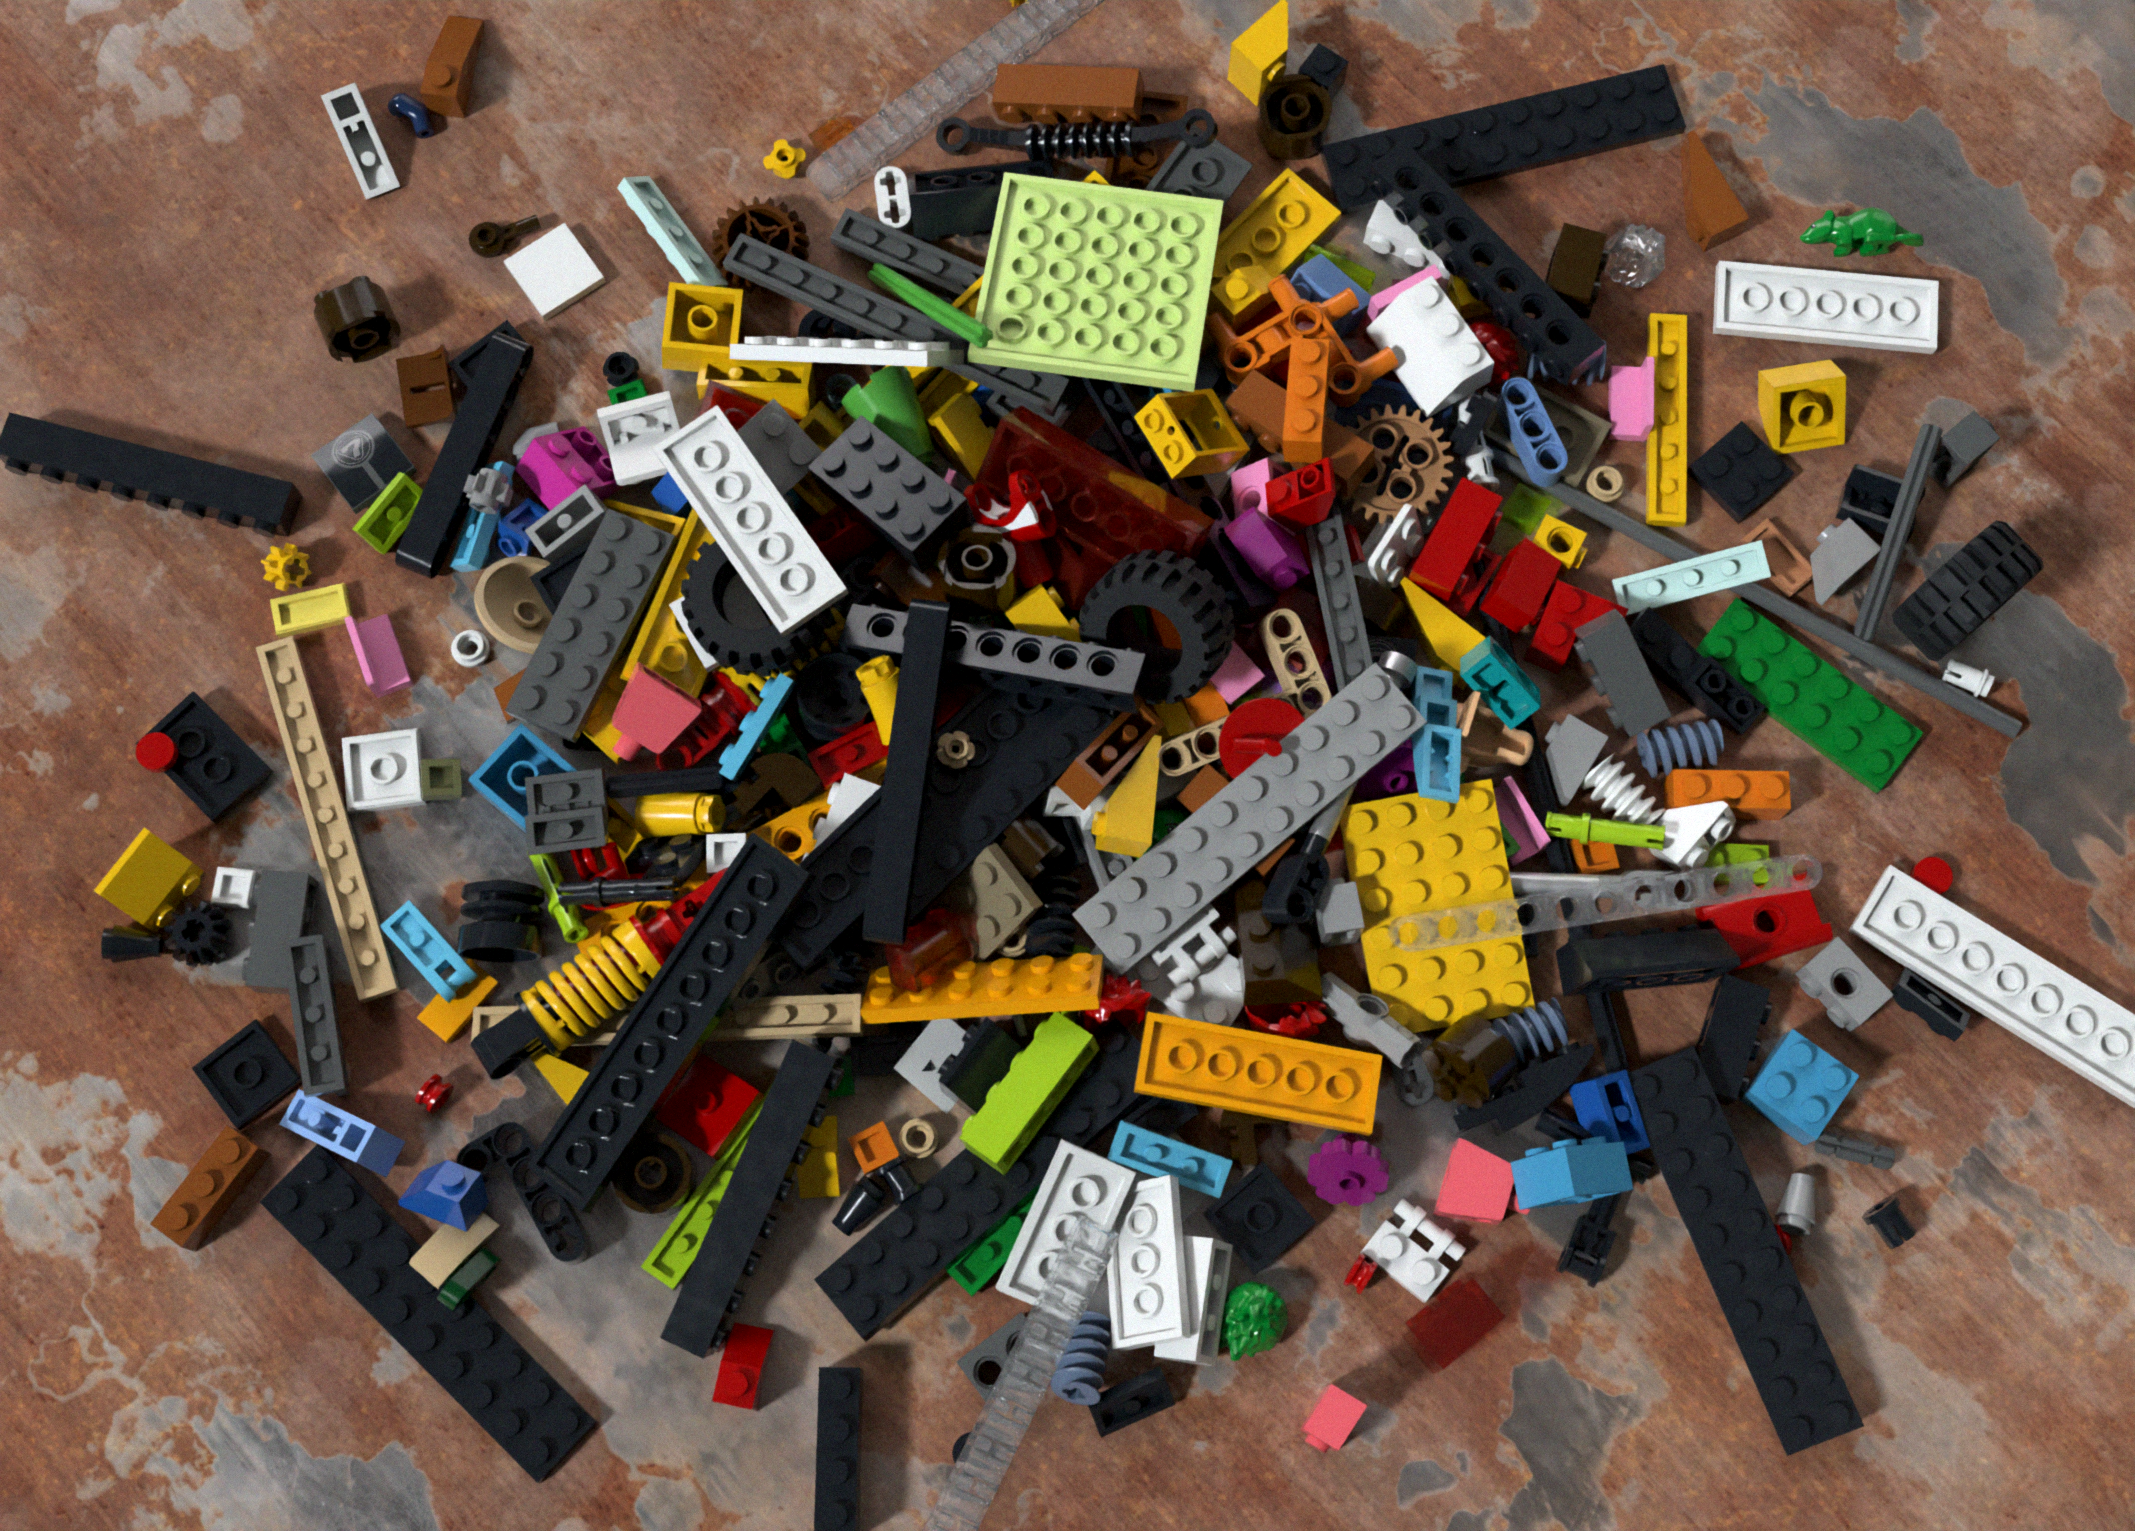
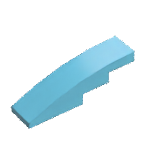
M1417 666V672L1411 683V704L1427 721V724L1412 736L1414 769L1419 797L1457 804L1460 794L1462 729L1456 728L1457 700H1452L1453 672Z

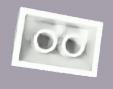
M1433 276L1400 293L1366 329L1367 334L1379 351L1387 346L1393 351L1399 363V367L1393 369V371L1426 418L1491 381L1494 361Z

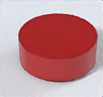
M160 732L145 735L136 746L135 753L138 762L150 772H165L176 763L178 758L176 743L170 737Z
M1937 857L1922 859L1912 868L1910 874L1911 878L1939 895L1947 891L1953 881V873L1950 866L1944 860Z

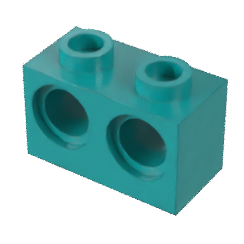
M1490 635L1460 658V676L1474 691L1480 692V698L1510 730L1541 708L1540 689Z

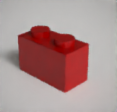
M1525 537L1508 551L1480 609L1515 633L1528 624L1533 626L1545 611V606L1542 603L1544 598L1552 593L1557 580H1559L1556 574L1562 562Z

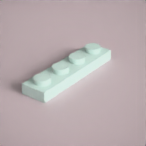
M650 176L624 177L617 187L626 199L628 206L643 222L647 232L665 252L669 262L676 267L684 278L686 284L726 288L729 283L722 277L721 272L716 268L715 264Z
M1762 540L1617 578L1611 582L1617 604L1629 609L1626 614L1628 616L1640 613L1647 607L1655 609L1770 578L1771 573Z

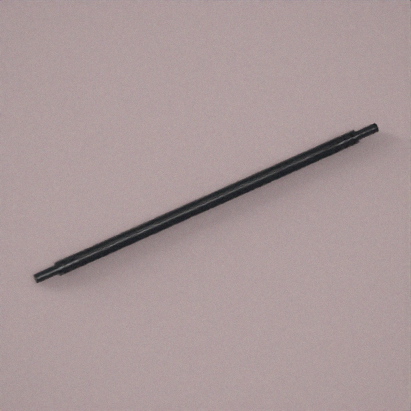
M1479 560L1477 564L1472 562L1477 582L1486 570L1484 560ZM1489 579L1476 600L1486 638L1490 635L1517 664L1508 628L1480 609L1491 586ZM1531 714L1514 728L1526 731L1532 735L1534 740L1531 756L1527 763L1522 765L1535 815L1545 830L1547 812L1559 814ZM1549 836L1551 842L1545 851L1551 873L1576 874L1566 838ZM1558 897L1569 937L1591 934V938L1594 939L1583 898ZM1610 993L1585 995L1606 1072L1612 1073L1626 1070L1627 1073H1630L1631 1069Z

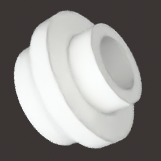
M466 630L455 637L452 642L451 652L454 659L460 665L469 668L477 667L487 660L490 654V644L486 636L481 632ZM477 645L478 649L475 654L467 655L465 653L468 646Z

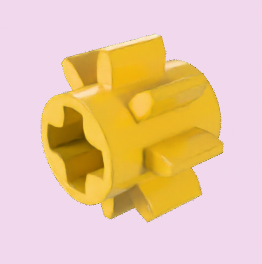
M289 543L285 544L283 550L271 546V553L266 559L261 560L267 572L263 579L272 583L275 582V588L282 591H287L289 584L302 588V581L307 575L312 573L308 569L306 562L310 556L297 552V546Z

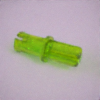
M1316 243L1311 244L1309 247L1311 254L1309 252L1306 253L1303 264L1321 253L1366 292L1372 288L1376 279L1375 272L1348 260L1346 254L1339 256L1318 246Z

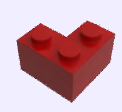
M1557 580L1523 660L1558 674L1568 657L1573 642L1579 641L1574 629L1613 609H1616L1625 619L1629 609Z

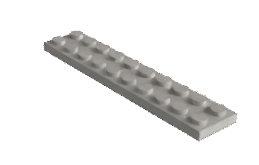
M1375 662L1279 742L1282 746L1280 755L1272 757L1264 754L1072 913V915L1120 974L1125 975L1424 727L1427 721Z

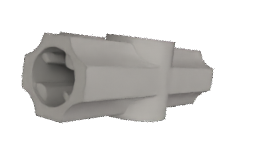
M1332 972L1322 975L1320 979L1323 999L1319 1002L1326 1004L1324 1011L1344 1025L1342 1031L1344 1036L1354 1044L1372 1046L1401 1069L1408 1066L1415 1056L1418 1055L1423 1043L1420 1042L1421 1039L1388 1015L1389 1007L1387 1003L1375 995L1358 993Z

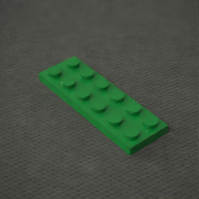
M1737 597L1695 649L1704 658L1711 656L1765 706L1763 712L1876 794L1881 791L1924 733Z

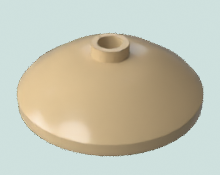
M530 556L508 557L490 565L483 572L477 583L474 602L482 624L497 640L518 651L534 654L553 616L529 578L550 565V563L544 559Z

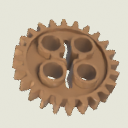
M1386 405L1383 416H1379L1377 411L1372 408L1371 420L1366 421L1362 416L1358 415V429L1348 425L1345 427L1374 447V440L1379 435L1387 434L1394 439L1393 445L1388 449L1382 450L1375 447V465L1373 469L1378 473L1375 481L1371 483L1361 482L1349 497L1344 495L1341 497L1343 504L1355 501L1352 507V514L1356 515L1364 509L1366 511L1365 522L1367 523L1376 515L1379 516L1380 527H1384L1388 518H1393V521L1406 503L1414 506L1416 512L1419 511L1427 518L1429 512L1426 505L1430 503L1433 506L1439 507L1441 504L1436 494L1449 493V488L1442 483V480H1453V472L1444 469V467L1453 465L1454 457L1444 456L1443 454L1451 449V443H1439L1444 436L1443 428L1432 432L1434 419L1431 417L1421 423V412L1418 409L1411 417H1408L1405 405L1401 406L1398 415L1392 413L1390 405ZM1403 437H1409V442L1399 456V468L1401 470L1394 469L1392 471L1383 495L1377 496L1376 492L1387 475L1385 463H1393ZM1417 449L1424 450L1429 457L1425 463L1415 465L1407 459L1410 452ZM1398 483H1406L1411 486L1412 493L1404 499H1399L1392 495L1391 490Z

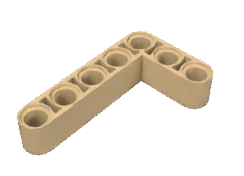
M1276 610L1265 615L1259 624L1261 640L1283 690L1267 698L1279 699L1290 704L1306 720L1332 698L1300 618L1292 610ZM1276 617L1281 618L1287 624V634L1284 638L1278 637L1273 632L1272 624ZM1291 653L1298 655L1302 660V669L1298 674L1292 672L1288 667L1287 661ZM1306 689H1311L1317 696V704L1313 709L1307 708L1303 703L1302 697ZM1230 714L1161 743L1157 753V758H1159L1160 754L1158 775L1163 777L1182 775L1219 759L1218 743L1220 731ZM1203 733L1209 735L1214 744L1211 753L1208 755L1200 752L1197 745L1198 738ZM1168 748L1174 750L1179 759L1178 765L1173 770L1167 769L1162 762V755Z

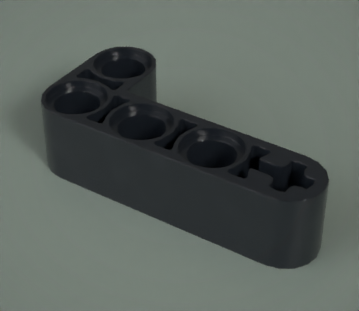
M506 1122L460 1149L456 1163L470 1168V1161L476 1154H486L487 1164L480 1171L484 1183L507 1172L548 1249L556 1259L568 1265H578L588 1258L591 1253L592 1244L570 1202L541 1178L533 1186H526L524 1183V1174L529 1169L527 1165L539 1149L535 1138L529 1130L516 1122ZM513 1133H521L522 1144L520 1148L513 1152H507L505 1148L507 1137ZM550 1201H558L560 1204L558 1217L551 1221H545L542 1215L544 1206ZM564 1229L569 1237L579 1240L574 1244L575 1252L573 1254L562 1251L567 1246L563 1235L557 1232V1230Z

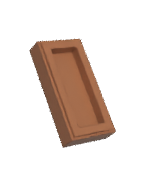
M1768 518L1737 544L1741 546L1762 540L1771 573L1769 579L1787 599L1791 598L1813 580L1812 567L1809 561Z

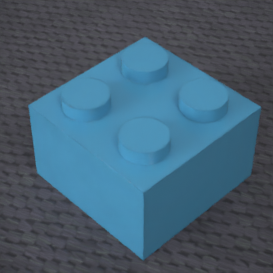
M520 723L468 781L480 795L526 833L525 816H528L525 778L575 772L577 770Z
M1791 1029L1780 1037L1749 1082L1743 1098L1738 1099L1805 1146L1817 1140L1859 1078V1075L1803 1035Z
M1602 1136L1582 1140V1145H1578L1576 1139L1557 1141L1552 1143L1553 1150L1549 1151V1147L1526 1150V1158L1510 1162L1519 1209L1575 1205L1634 1190L1624 1142L1607 1143L1606 1137Z

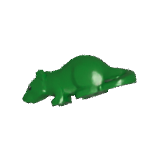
M1874 207L1862 209L1849 216L1835 217L1834 212L1828 210L1822 218L1812 223L1799 237L1805 244L1833 243L1837 245L1833 251L1834 257L1837 258L1847 256L1851 249H1859L1860 256L1866 257L1888 253L1890 245L1895 242L1912 247L1923 246L1924 243L1922 234L1907 231L1899 225L1890 213Z

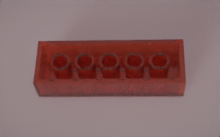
M1022 405L1001 418L975 479V482L984 484L990 491L1010 502L1009 476L1015 471L1029 470L1037 478L1048 497L1057 520L1056 530L1113 565L1133 552L1140 554L1143 550L1148 549L1157 550L1158 555L1164 550L1176 552L1179 559L1183 560L1185 557L1196 561L1215 522L1211 517ZM1021 480L1022 487H1023V489H1024V491H1025V490H1026L1025 485H1024L1023 481Z

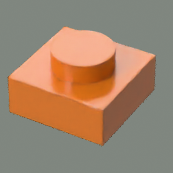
M1578 839L1570 841L1578 874L1601 875L1617 871L1620 868L1614 844L1588 841L1587 845L1580 844Z
M884 1121L847 1138L865 1175L878 1170L892 1159L900 1156Z

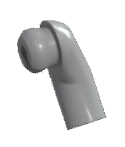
M557 421L528 428L524 431L512 449L513 455H516L517 463H519L534 438L560 432Z

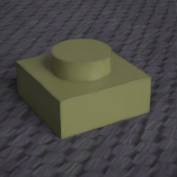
M421 759L422 801L461 800L460 759Z

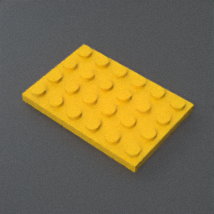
M1492 779L1460 784L1459 802L1457 804L1419 797V793L1416 792L1347 805L1339 822L1349 880L1350 882L1356 881L1365 928L1360 938L1370 991L1372 995L1381 998L1387 1003L1389 1007L1388 1015L1410 1032L1417 1033L1449 1027L1464 1015H1475L1487 1020L1508 1016L1513 1012L1517 1014L1523 1013V1009L1526 1007L1536 1010Z

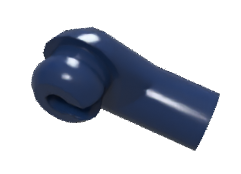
M406 93L393 95V98L387 105L390 114L398 118L404 115L411 118L418 138L425 139L431 137L434 134V130L426 105Z

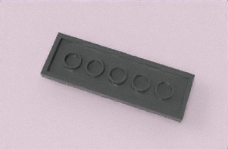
M611 509L607 510L505 709L510 716L577 743L679 541L675 535Z

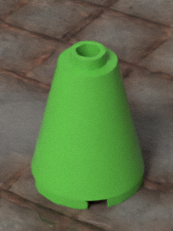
M888 366L870 375L869 377L872 382L863 389L859 383L852 387L844 396L842 404L845 411L855 421L862 415L925 466L929 467L933 463L931 458L935 454V449L911 373L906 367Z

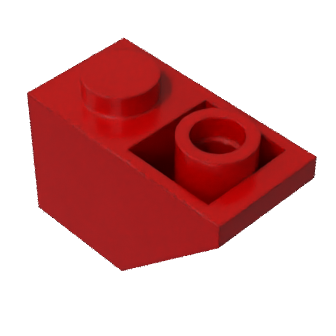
M1326 457L1266 482L1268 517L1293 532L1326 520L1336 495L1333 459Z

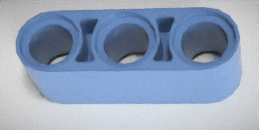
M1511 378L1502 387L1496 404L1497 413L1533 483L1542 487L1552 486L1558 482L1567 465V452L1534 386L1524 378ZM1517 396L1521 398L1524 404H1513L1507 397ZM1524 428H1534L1540 436L1531 437L1524 432ZM1540 460H1550L1554 463L1556 469L1544 468L1540 464Z

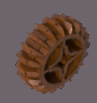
M755 196L752 201L753 205L746 206V203L740 199V209L738 211L728 207L726 211L728 219L718 217L717 225L719 229L712 232L711 236L714 243L711 244V252L715 256L714 263L716 268L722 269L721 274L726 281L732 279L733 286L737 289L746 283V289L750 294L755 290L756 286H760L762 293L766 295L768 292L767 288L729 272L724 268L723 261L739 234L747 230V236L754 239L757 237L758 241L781 251L784 250L783 246L788 245L785 253L803 261H808L809 253L806 248L809 247L810 241L809 236L805 234L807 232L806 225L803 221H799L798 213L795 210L788 212V207L784 201L775 207L774 200L771 197L767 199L765 204H760L759 199Z

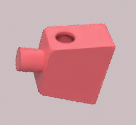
M638 661L612 717V726L623 733L613 747V751L629 762L634 760L642 746L656 754L662 753L702 711L700 700Z
M1458 1138L1454 1142L1433 1215L1498 1225L1502 1222L1506 1209L1528 1215L1530 1209H1519L1516 1189L1513 1186L1514 1179L1511 1164L1465 1139Z

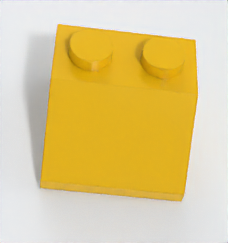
M1280 0L1231 43L1227 80L1257 107L1260 104V98L1275 79L1284 76L1287 68L1288 2L1286 0Z
M1830 359L1758 371V406L1768 446L1776 455L1845 444L1846 375Z
M955 393L924 417L929 433L950 463L969 481L977 483L1005 456L1000 448L1004 442L992 426L986 428L979 417L983 412L971 395L965 397L963 393Z
M143 828L94 891L140 924L156 933L159 928H163L173 919L172 912L176 911L175 908L184 896H189L196 890L200 883V876L204 871L149 830Z

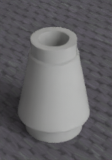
M1802 1173L1791 1174L1790 1181L1776 1212L1775 1218L1778 1220V1225L1782 1228V1231L1784 1230L1790 1235L1807 1236L1810 1234L1811 1228L1816 1225L1815 1179L1812 1176Z

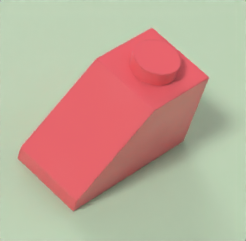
M1333 1384L1324 1387L1300 1429L1307 1434L1305 1442L1324 1454L1327 1453L1329 1448L1333 1451H1339L1364 1413L1367 1405Z

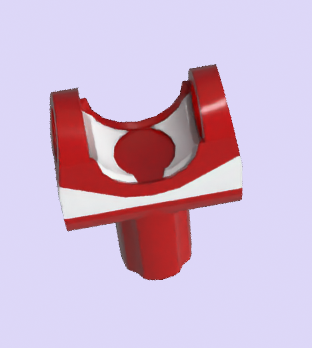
M1026 469L1011 473L1008 481L1011 493L1009 495L1010 507L999 502L984 484L976 483L967 486L963 496L967 498L976 519L972 526L994 528L1002 533L1004 539L1012 543L1016 551L1017 573L1022 586L1030 588L1053 577L1054 572L1040 540L1054 536L1057 529V520L1048 497L1034 474ZM1021 480L1023 481V483H1024V485H1025V488H1026L1025 491H1024V489H1023V487H1022ZM975 494L978 498L979 506L976 503Z

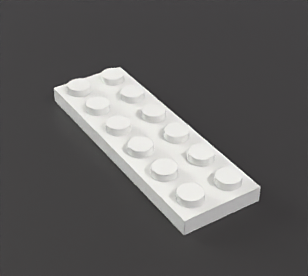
M1719 261L1716 265L1713 334L1933 354L1937 349L1939 281Z
M745 336L744 344H730V359L935 367L964 365V350L949 349L950 342Z
M718 405L652 448L782 637H785L849 593Z

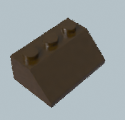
M1272 878L1238 880L1233 885L1232 906L1237 936L1236 942L1243 1005L1322 1001L1323 995L1312 916L1304 923H1271L1263 914L1262 901Z

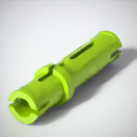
M1547 812L1545 831L1548 836L1578 839L1580 844L1588 845V841L1659 849L1660 851H1663L1665 825L1657 826L1591 818L1590 813H1583V816H1574Z
M554 854L528 855L548 898V911L552 918L558 921L565 941L568 943H578L584 940L589 931L579 912L580 905L567 906L566 913L564 907L559 903L558 895H573V893H565L563 891L557 894L556 892L560 882L566 880ZM548 872H550V874H551V876H552V878H553V880H554V883H552V880H551V878H550Z

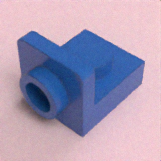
M527 498L499 521L496 540L497 547L508 557H531L534 543L525 530L547 514L548 511L530 498Z

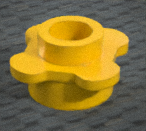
M779 139L774 142V149L771 154L764 158V167L767 170H773L781 178L792 179L799 171L800 163L806 160V153L802 148L795 149L788 145L786 140ZM783 157H787V158H788L787 161H782L781 159H782Z

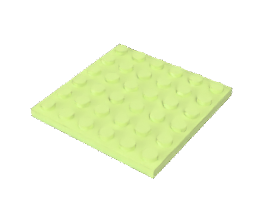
M1004 172L975 320L986 325L993 332V339L989 340L987 347L979 348L970 342L968 362L1194 392L1224 201Z

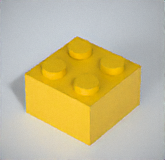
M669 282L661 346L662 369L699 372L702 358L730 359V344H740L743 290Z

